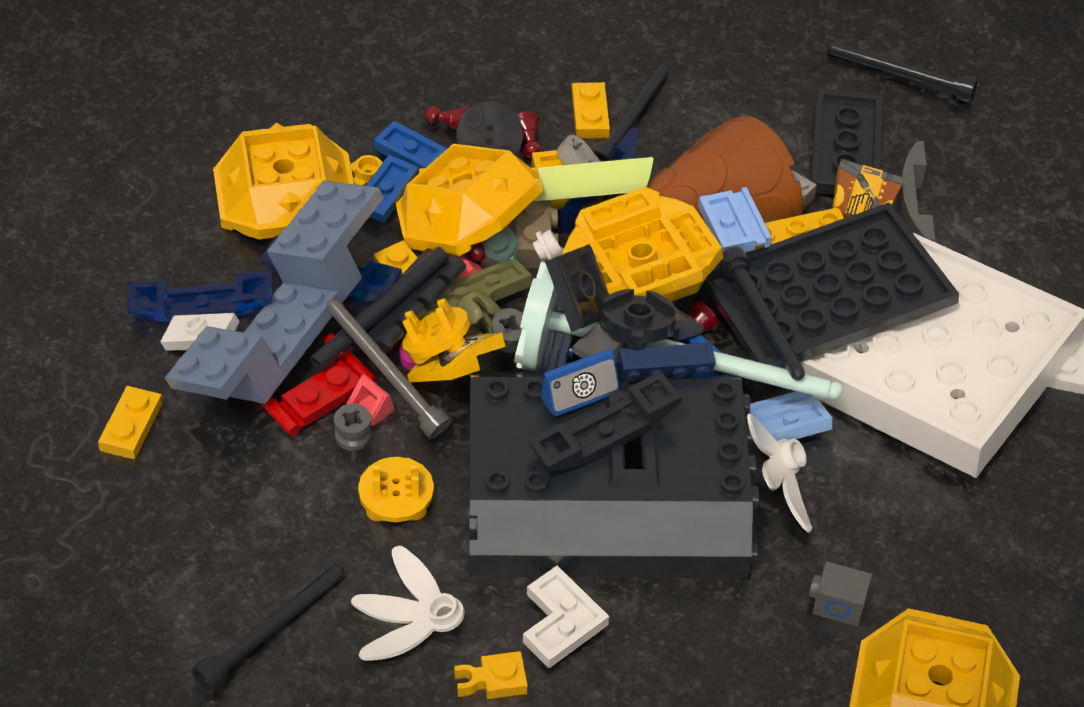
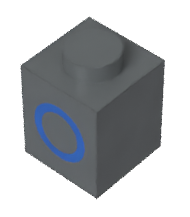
M826 561L822 576L814 575L809 592V597L816 599L812 614L858 627L872 574Z

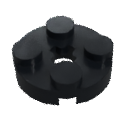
M634 289L620 290L605 298L601 311L600 327L611 335L625 340V344L628 347L643 349L648 343L664 340L674 334L676 309L669 299L658 293L646 291V297L634 296Z

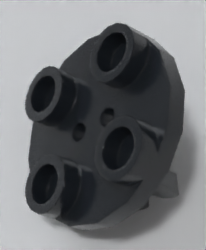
M487 101L477 103L465 111L459 120L456 136L458 144L508 150L516 155L521 148L523 131L521 122L512 109L502 103ZM488 125L493 126L492 131L487 130ZM489 138L493 140L491 145L486 143V140Z

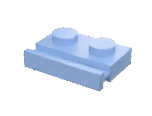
M747 187L742 188L741 192L733 193L730 190L699 197V211L707 227L721 245L722 252L732 247H740L744 252L755 250V247L759 245H764L765 248L770 247L771 235Z
M796 391L750 404V414H753L776 441L782 438L788 440L792 438L798 439L832 429L831 415L818 398H813L810 394Z

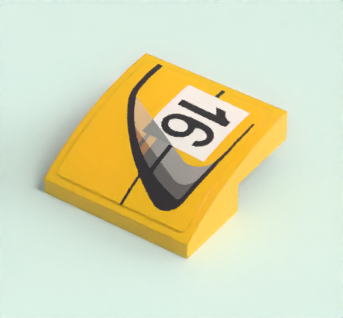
M502 332L463 336L466 342L454 352H447L445 350L435 356H431L424 363L416 364L407 375L409 382L452 380L479 371L478 355L505 347Z

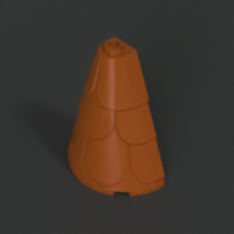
M746 115L729 118L715 129L710 130L688 151H684L668 168L660 170L647 185V188L659 192L660 196L674 198L692 205L702 219L703 217L698 208L699 197L730 190L733 193L741 192V189L747 187L764 223L802 214L803 198L800 181H794L790 166L795 163L788 149L769 126L754 117Z

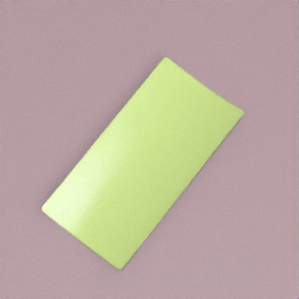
M653 157L539 167L538 171L544 191L533 201L622 194L647 187L651 175Z

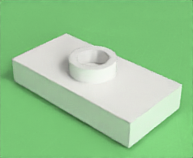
M235 313L173 316L161 340V344L166 351L187 350L206 326L235 331L240 321Z

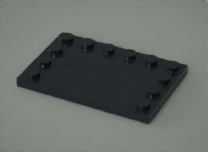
M890 202L771 244L770 247H763L746 253L750 261L749 275L800 362L959 303V292ZM718 264L706 277L702 284L752 361L786 368L737 281L726 277Z

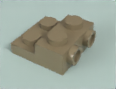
M551 200L532 201L503 230L482 241V245L486 247L487 255L481 261V268H488L512 257H515L525 268H539L541 259L533 245V242L538 240L536 232L541 231L544 233L550 229H557L558 208H551ZM553 233L558 241V233Z

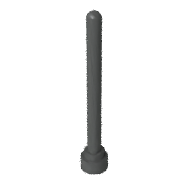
M337 299L329 300L327 310L419 415L420 429L429 439H433L445 431L452 422L448 414L442 408L437 409L435 405L430 406Z

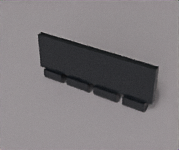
M427 248L393 284L434 249ZM447 253L449 260L366 332L383 352H389L404 336V331H406L403 320H406L405 312L412 310L419 319L426 312V308H430L444 293L447 285H451L466 269V264L458 255ZM354 342L351 345L352 347L361 349L356 342Z

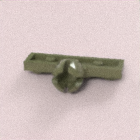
M515 257L454 281L451 285H447L444 293L430 308H426V312L419 318V321L425 316L436 312V308H439L437 301L445 298L450 307H459L468 313L471 324L466 333L467 335L483 334L479 330L481 328L487 334H490L493 317L498 311L502 310L495 301L531 287L532 275Z

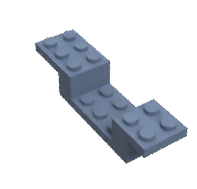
M323 181L267 250L283 284L256 315L244 333L206 326L165 377L169 386L172 389L222 399L233 397L265 404L331 319L332 315L327 310L328 301L337 299L342 304L362 278L347 245L383 200L379 187Z

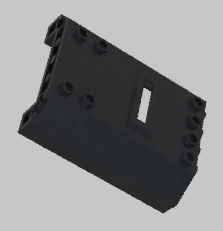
M476 371L470 374L469 577H541L555 566H558L570 578H748L750 564L757 563L758 548L757 540H752L753 509H758L759 491L758 486H751V478H754L756 473V459L754 454L748 453V447H752L753 443L749 425L746 424L745 417L750 414L749 394H743L742 379L739 376L727 373H711L704 377L696 375H686L683 378L666 377L681 395L682 402L666 417L641 435L642 469H625L624 445L621 444L613 448L609 454L585 464L563 470L548 471L530 447L529 439L560 423H563L568 429L628 398V388L646 378L629 382L627 380H620L619 372H617L619 391H612L604 399L562 415L554 416L541 399L545 372Z

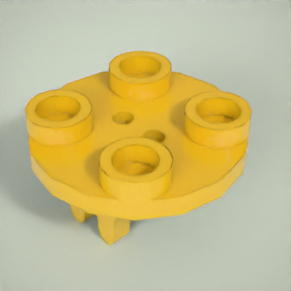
M443 298L437 301L439 308H436V312L425 316L420 321L412 310L405 312L406 320H403V324L407 333L402 343L406 354L411 357L415 364H421L430 359L431 356H435L445 350L447 352H454L461 348L466 342L463 336L467 333L471 324L470 317L465 310L459 307H450L446 299Z
M390 457L373 463L365 470L360 478L358 493L361 505L366 509L367 516L374 521L397 523L408 520H420L426 515L427 508L432 503L434 483L431 474L422 464L410 458Z

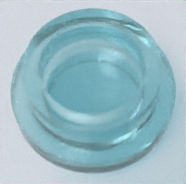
M504 228L485 240L484 251L493 261L508 262L518 252V238L512 230Z

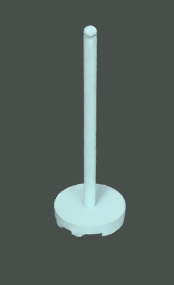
M541 261L537 278L533 279L520 325L522 332L515 354L516 367L535 373L541 369L550 329L583 337L600 324V322H595L571 332L565 314L555 311L558 296L544 261ZM664 339L648 343L646 347L684 345V343ZM713 351L716 361L713 368L715 371L822 398L828 397L831 400L839 399L843 392V388L838 382H831V380L805 374L802 380L796 381L792 379L787 369Z

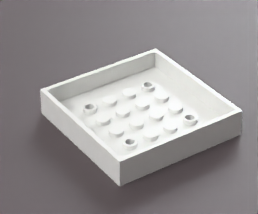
M913 233L959 292V303L800 363L805 370V374L831 380V382H838L843 388L842 395L837 400L812 395L814 398L817 397L818 400L977 478L1082 342L1084 335V309Z

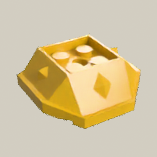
M275 123L269 129L243 131L213 169L221 228L231 231L235 229L244 235L256 239L278 237L323 181L354 184L348 153L326 137L317 126H312L311 124L284 127Z
M452 144L430 165L419 169V174L406 185L403 196L396 202L403 238L410 249L425 251L427 248L435 249L436 247H441L446 253L455 254L460 257L471 250V245L485 241L503 230L544 190L538 168H530L511 151Z
M647 187L580 210L575 222L576 227L569 236L563 250V254L590 244L609 295L620 290L634 289V296L646 297V291H651L666 297L671 302L698 292L706 277L723 259L721 245L692 205L674 198L660 196L659 192Z
M908 608L861 641L849 707H1016L1020 675L988 625ZM932 681L939 682V683L943 684L944 686L937 685V684L933 683Z

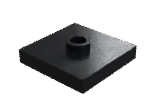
M590 244L545 261L571 332L599 321L603 302L609 296V292Z

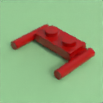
M327 335L323 340V344L327 343L335 335ZM346 349L337 357L338 362L283 394L280 403L271 396L265 404H259L290 436H295L302 427H306L348 401L362 375L368 376L376 384L378 378L349 349Z

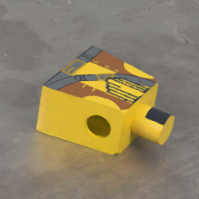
M841 159L836 174L833 208L840 209L843 217L847 218L889 202L893 205L905 177Z

